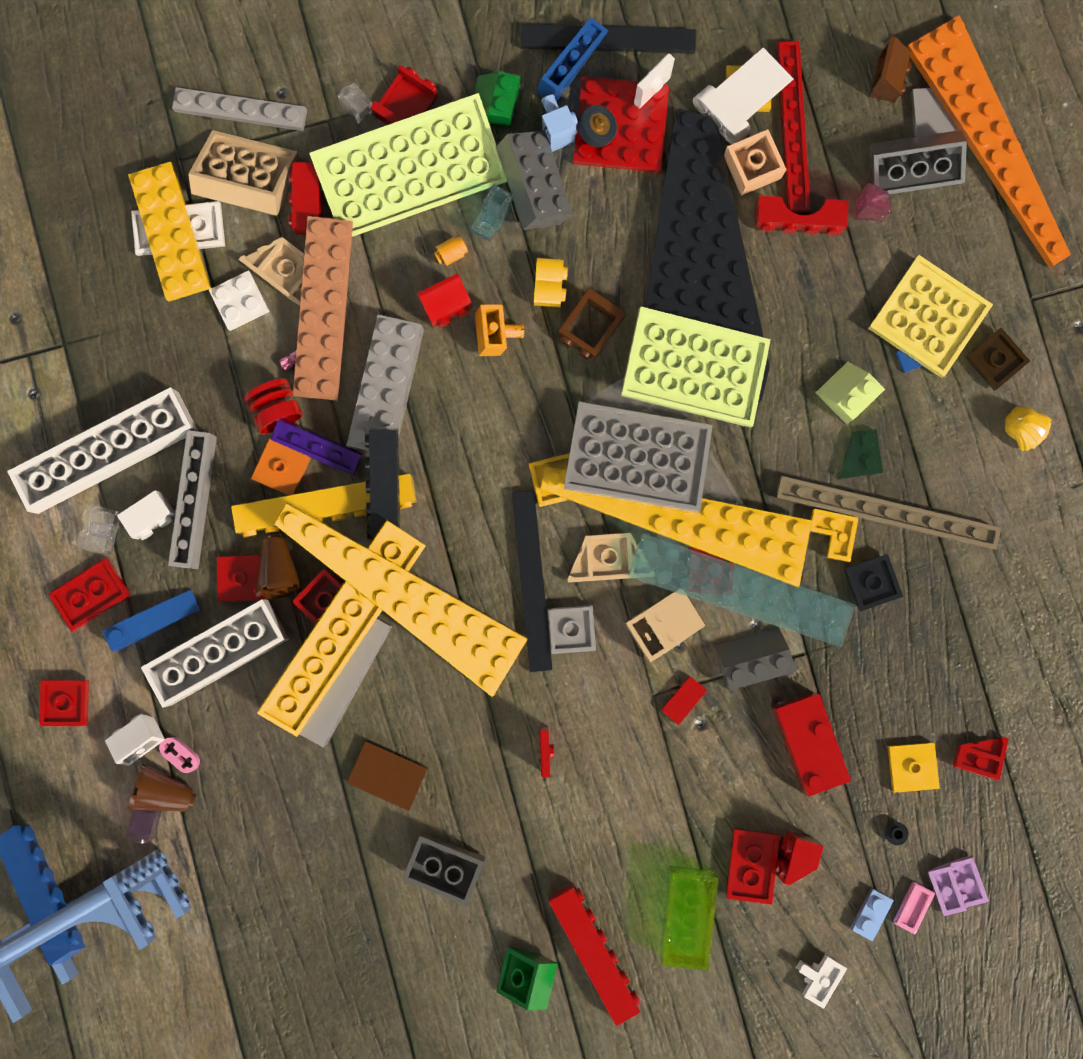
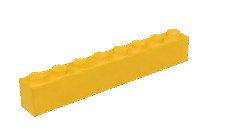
M411 474L400 475V509L410 508L412 503L417 502L413 477ZM366 482L231 506L235 532L243 534V537L256 536L257 531L265 530L266 533L278 532L279 528L274 523L286 503L324 523L323 519L332 518V521L346 519L345 515L354 514V517L366 516V503L370 502V493H366Z

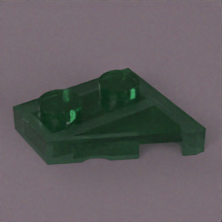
M877 429L853 432L838 479L882 474L883 468Z

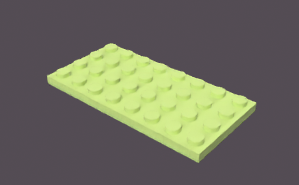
M479 93L310 153L334 219L353 221L352 237L507 182L496 149L497 145Z

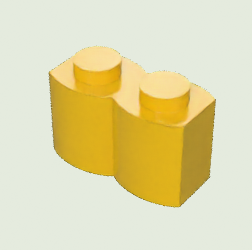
M537 258L534 306L560 307L561 302H565L566 288H562V280H567L568 266H563L564 260Z

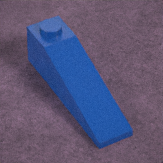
M590 17L543 75L537 93L542 97L554 95L557 102L605 37L608 30Z
M189 590L103 630L102 633L112 652L122 651L202 609L193 591Z

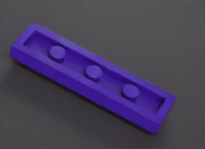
M282 418L277 421L271 440L351 475L356 473L363 455L356 450Z

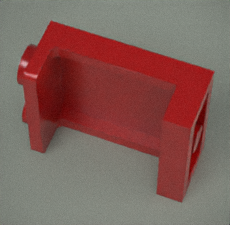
M399 65L397 77L380 102L374 101L371 105L372 115L384 124L390 125L429 111L438 98L436 85L429 79L423 80L412 68H405Z

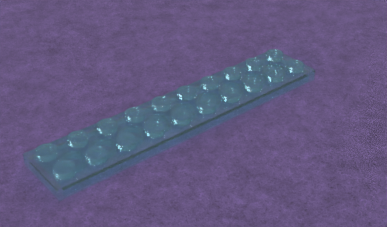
M641 534L628 573L630 578L838 647L843 645L856 606L855 604L801 586L795 587L765 574L646 534Z

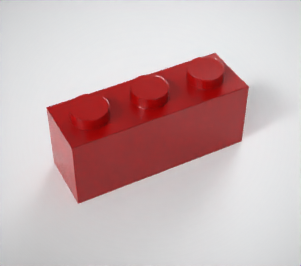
M292 162V170H289V183L292 184V192H289V204L292 206V214H289V226L292 227L296 235H306L308 216L323 218V188L313 162Z

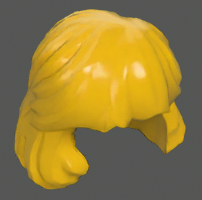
M1026 406L1015 407L1005 419V430L1010 437L1017 441L1018 449L1021 451H1029L1039 445L1049 434L1051 418Z

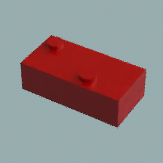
M812 692L771 707L803 794L810 797L851 782L819 693Z

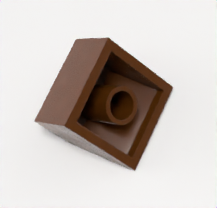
M895 36L889 38L879 55L869 97L895 103L899 96H903L907 86L904 78L905 75L909 74L912 62L909 61L911 52Z

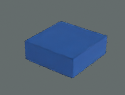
M902 351L896 352L903 373L923 366Z

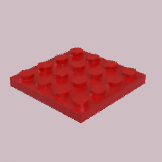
M582 76L578 119L581 113L588 107L593 105L603 106L614 115L617 122V133L614 139L606 146L593 147L582 139L577 125L573 164L660 173L669 85L664 84L639 109L634 104L637 84L639 82Z

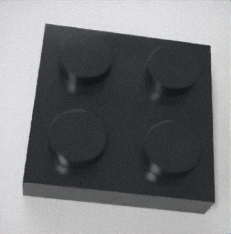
M888 554L844 569L858 611H864L903 597Z

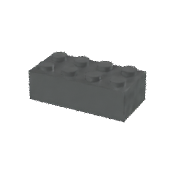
M535 131L507 134L496 146L523 230L562 224L573 212L546 132Z

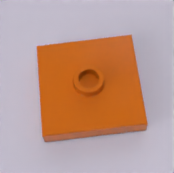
M269 438L251 479L286 495H295L311 457L274 442Z

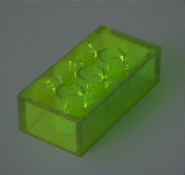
M669 865L660 948L662 966L709 971L718 876L715 870Z

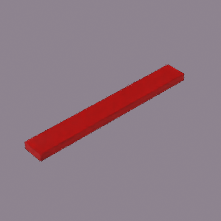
M800 40L778 41L776 45L777 62L793 78L779 92L783 156L786 167L787 208L795 214H809L811 206Z

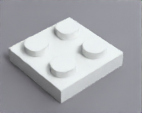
M250 271L209 289L229 331L270 312Z

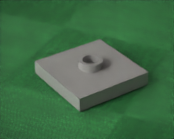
M593 605L548 609L551 654L596 651Z

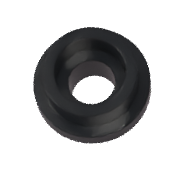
M892 822L885 829V837L893 845H902L908 839V829L900 822ZM896 830H900L901 835L898 838L894 837V832Z

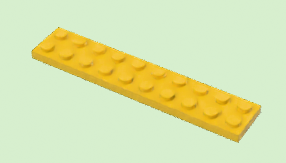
M386 519L368 546V549L409 571L426 545ZM345 581L258 709L257 714L297 737L382 609Z

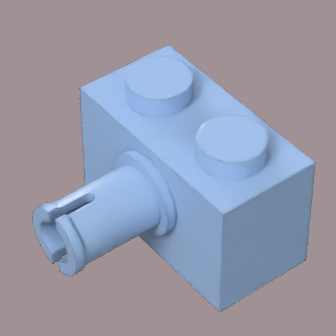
M554 95L544 97L541 101L547 114L542 115V131L546 132L553 152L575 143L578 121L575 113H570L567 105L561 108L558 107Z

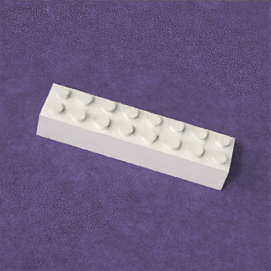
M170 387L7 472L27 512L39 514L186 438L187 430L198 431L179 392Z

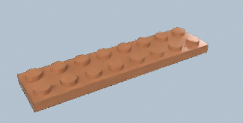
M312 216L307 218L293 397L334 401L339 399L353 221Z

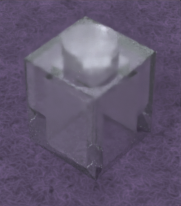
M355 82L341 89L337 96L340 105L359 124L372 113L370 109L372 101Z

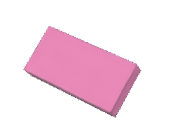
M912 881L893 923L916 934L935 892Z

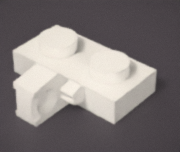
M826 954L819 965L814 962L812 967L800 960L796 969L806 976L804 981L808 983L802 995L824 1009L847 968Z

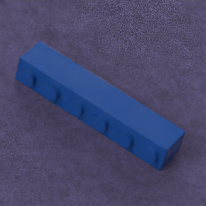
M30 824L14 825L0 835L1 859L31 926L66 907L63 893L57 886L54 873L47 864L44 851L40 848L35 832ZM76 925L40 945L49 966L63 963L86 948L82 935Z

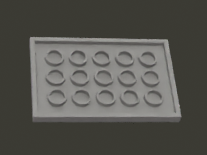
M579 402L563 490L699 513L713 425Z

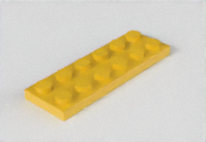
M167 162L128 174L166 300L170 302L211 289L173 163Z

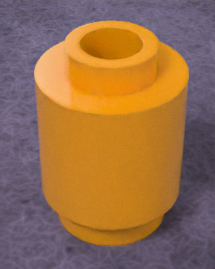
M460 236L457 238L452 237L435 246L437 251L434 252V255L439 264L443 263L445 266H448L463 258L468 250Z

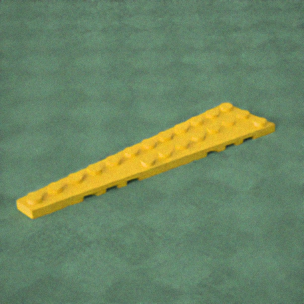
M545 466L541 490L642 527L708 554L723 558L729 562L744 566L750 570L765 574L792 586H800L812 520L703 498L700 512L693 513L563 490L567 471Z
M288 503L285 504L274 523L278 528L490 696H494L526 643L527 638L294 506Z

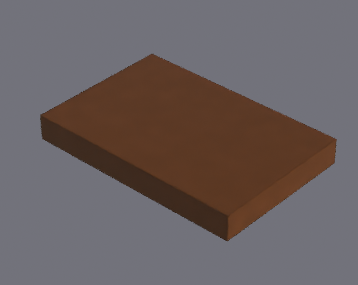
M366 740L347 784L409 811L428 768Z

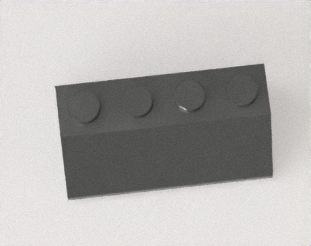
M957 130L870 144V169L874 197L965 183L967 141L962 131Z

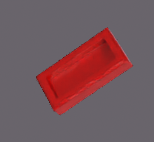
M688 676L661 711L679 725L708 690L691 676Z

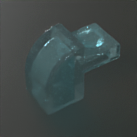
M493 185L483 201L482 211L471 226L470 232L490 242L505 222L514 195Z

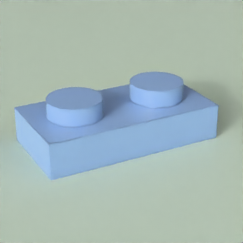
M870 888L850 929L873 941L894 900Z

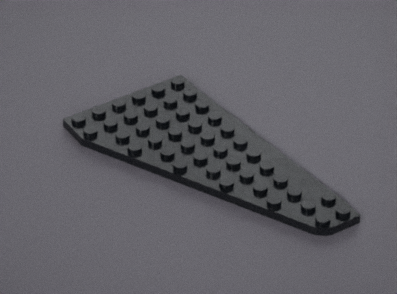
M678 108L669 144L668 162L645 308L763 337L718 127L707 116ZM768 355L758 402L762 401L770 369Z

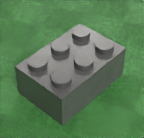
M422 831L402 880L467 906L484 864L485 856Z

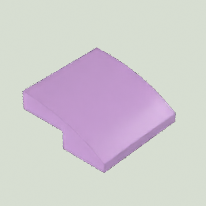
M973 855L954 860L928 871L944 916L967 911L966 907L989 902Z

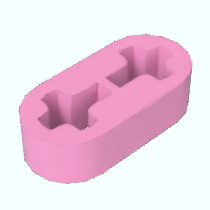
M169 737L160 743L159 750L161 755L181 772L189 773L198 768L200 763L199 756L179 738ZM174 743L173 748L178 754L175 751L168 752L167 749L169 747L166 744ZM181 755L186 759L191 757V764L193 766L185 767L184 764L186 761L181 757Z

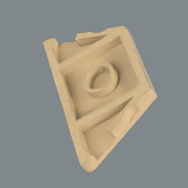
M281 237L270 245H264L258 248L256 252L239 258L240 262L300 307L304 266L303 252Z
M631 533L585 536L568 577V583L655 577V573L649 566Z

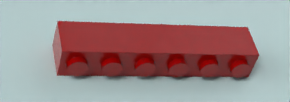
M572 883L550 895L549 903L614 1024L618 1026L640 1013L639 1004L641 1000L636 991L631 992L627 984L630 983V980L624 969L619 970L616 964L619 960L614 950H608L605 944L608 940L602 928L599 930L596 928L594 922L597 919L591 908L586 909L583 901L586 899L581 889H575Z

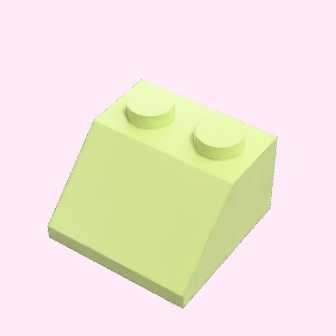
M847 362L815 393L845 424H848L885 389L870 373Z

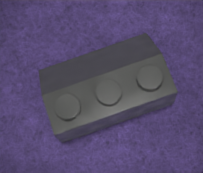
M779 627L714 645L724 683L728 690H734L796 672L790 649Z

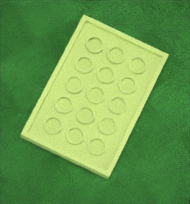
M640 307L620 396L751 428L754 425L771 339Z

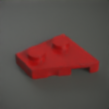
M1002 737L957 745L953 768L1000 781L1009 738Z

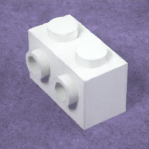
M155 490L118 514L117 517L131 538L144 540L153 534V530L157 527H164L171 523V518L175 516V511L163 493Z
M141 714L133 717L130 723L123 728L115 730L112 736L106 739L105 742L115 763L130 766L165 739L154 717Z

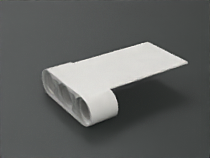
M762 48L720 86L714 88L708 85L693 98V104L702 115L714 121L719 133L732 145L741 141L751 132L750 125L746 120L788 85L793 78Z

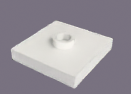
M667 54L637 84L634 104L639 109L670 79L675 60L671 54Z

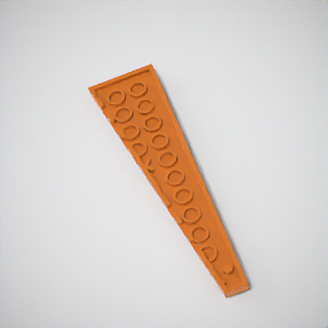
M960 15L909 44L906 48L911 52L910 58L957 128L962 131L968 146L1048 267L1051 268L1070 256L1069 249Z

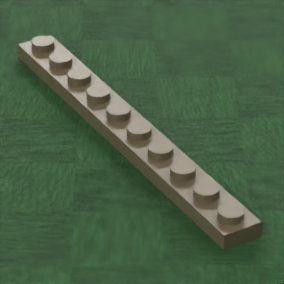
M781 476L779 479L775 499L992 550L997 549L1001 527Z

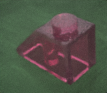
M868 183L856 198L855 220L882 222L891 211V201H888L889 193L874 184Z

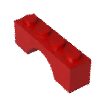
M760 195L756 201L754 229H761L762 232L783 230L784 233L805 231V234L809 235L825 232L829 236H837L843 233L848 226L849 200L826 199L820 210L816 213L798 215L787 208L782 197Z

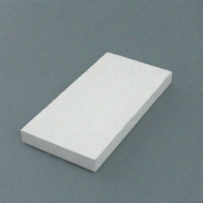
M214 201L186 205L199 249L225 246L221 203ZM139 210L131 211L135 254L137 256L152 255Z

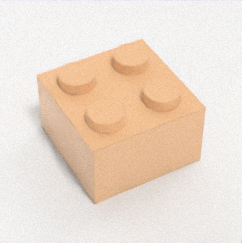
M769 130L727 146L724 153L725 161L741 196L780 180L786 171V167Z

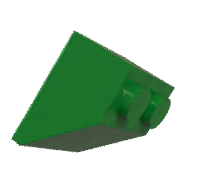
M500 71L478 76L474 94L479 93L489 124L511 129L521 88L520 76Z
M507 947L497 993L527 1011L547 1009L558 963L541 954Z

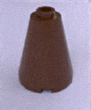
M278 534L266 536L261 545L255 588L256 596L260 598V594H264L265 599L290 597V592L295 590L296 594H299L302 591L301 583L285 539L281 538Z
M142 764L128 809L135 811L186 812L188 807L193 808L196 794H192L193 788L148 765Z

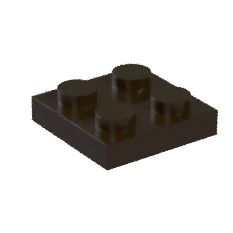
M1002 328L995 331L965 357L993 391L1001 387L1030 362Z

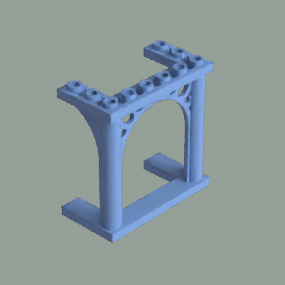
M156 849L107 879L99 886L67 903L66 907L33 926L28 923L0 940V1000L13 1023L28 1014L32 1008L9 965L35 947L77 924L97 921L110 923L123 929L132 936L139 950L155 940L156 937L151 922L146 921L142 913L143 908L140 901L132 895L136 891L152 892L164 897L176 919L191 909L189 897L186 893H182L179 887V879L175 873L170 871L167 865L168 859L163 852ZM71 958L63 963L52 965L62 985L79 974Z

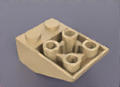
M682 587L624 623L648 662H652L705 626Z

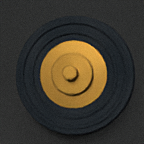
M593 105L581 113L578 119V131L587 144L593 147H603L609 144L616 136L617 122L614 115L607 108Z

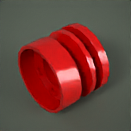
M276 379L263 383L244 395V401L249 405L248 410L251 413H258L254 416L253 421L260 434L274 432L277 421L281 418L295 423L303 416L296 400H289L294 393L291 389H288L290 384L287 379Z

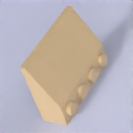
M212 130L188 173L191 194L277 216L285 200L289 186V170H292V162L296 161L297 151Z

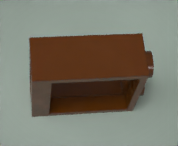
M589 288L559 330L558 336L561 338L560 341L567 347L571 348L573 346L578 349V354L587 360L591 358L595 361L624 320L626 312ZM587 303L613 320V323L595 348H592L568 331Z

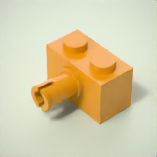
M480 305L475 312L479 356H501L507 349L506 338L524 337V330H521L524 328L523 324H504L503 305Z

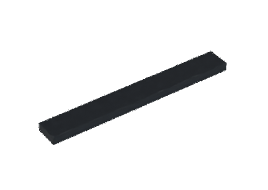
M521 24V49L564 50L583 26ZM605 27L608 32L595 49V51L695 54L696 29Z
M534 491L512 493L530 672L552 670L535 493Z

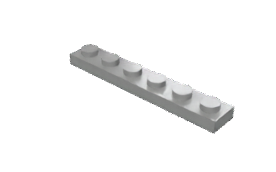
M178 87L175 89L172 106L174 112L298 131H304L307 108L304 106Z

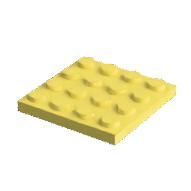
M918 255L868 329L940 378H943L993 304Z

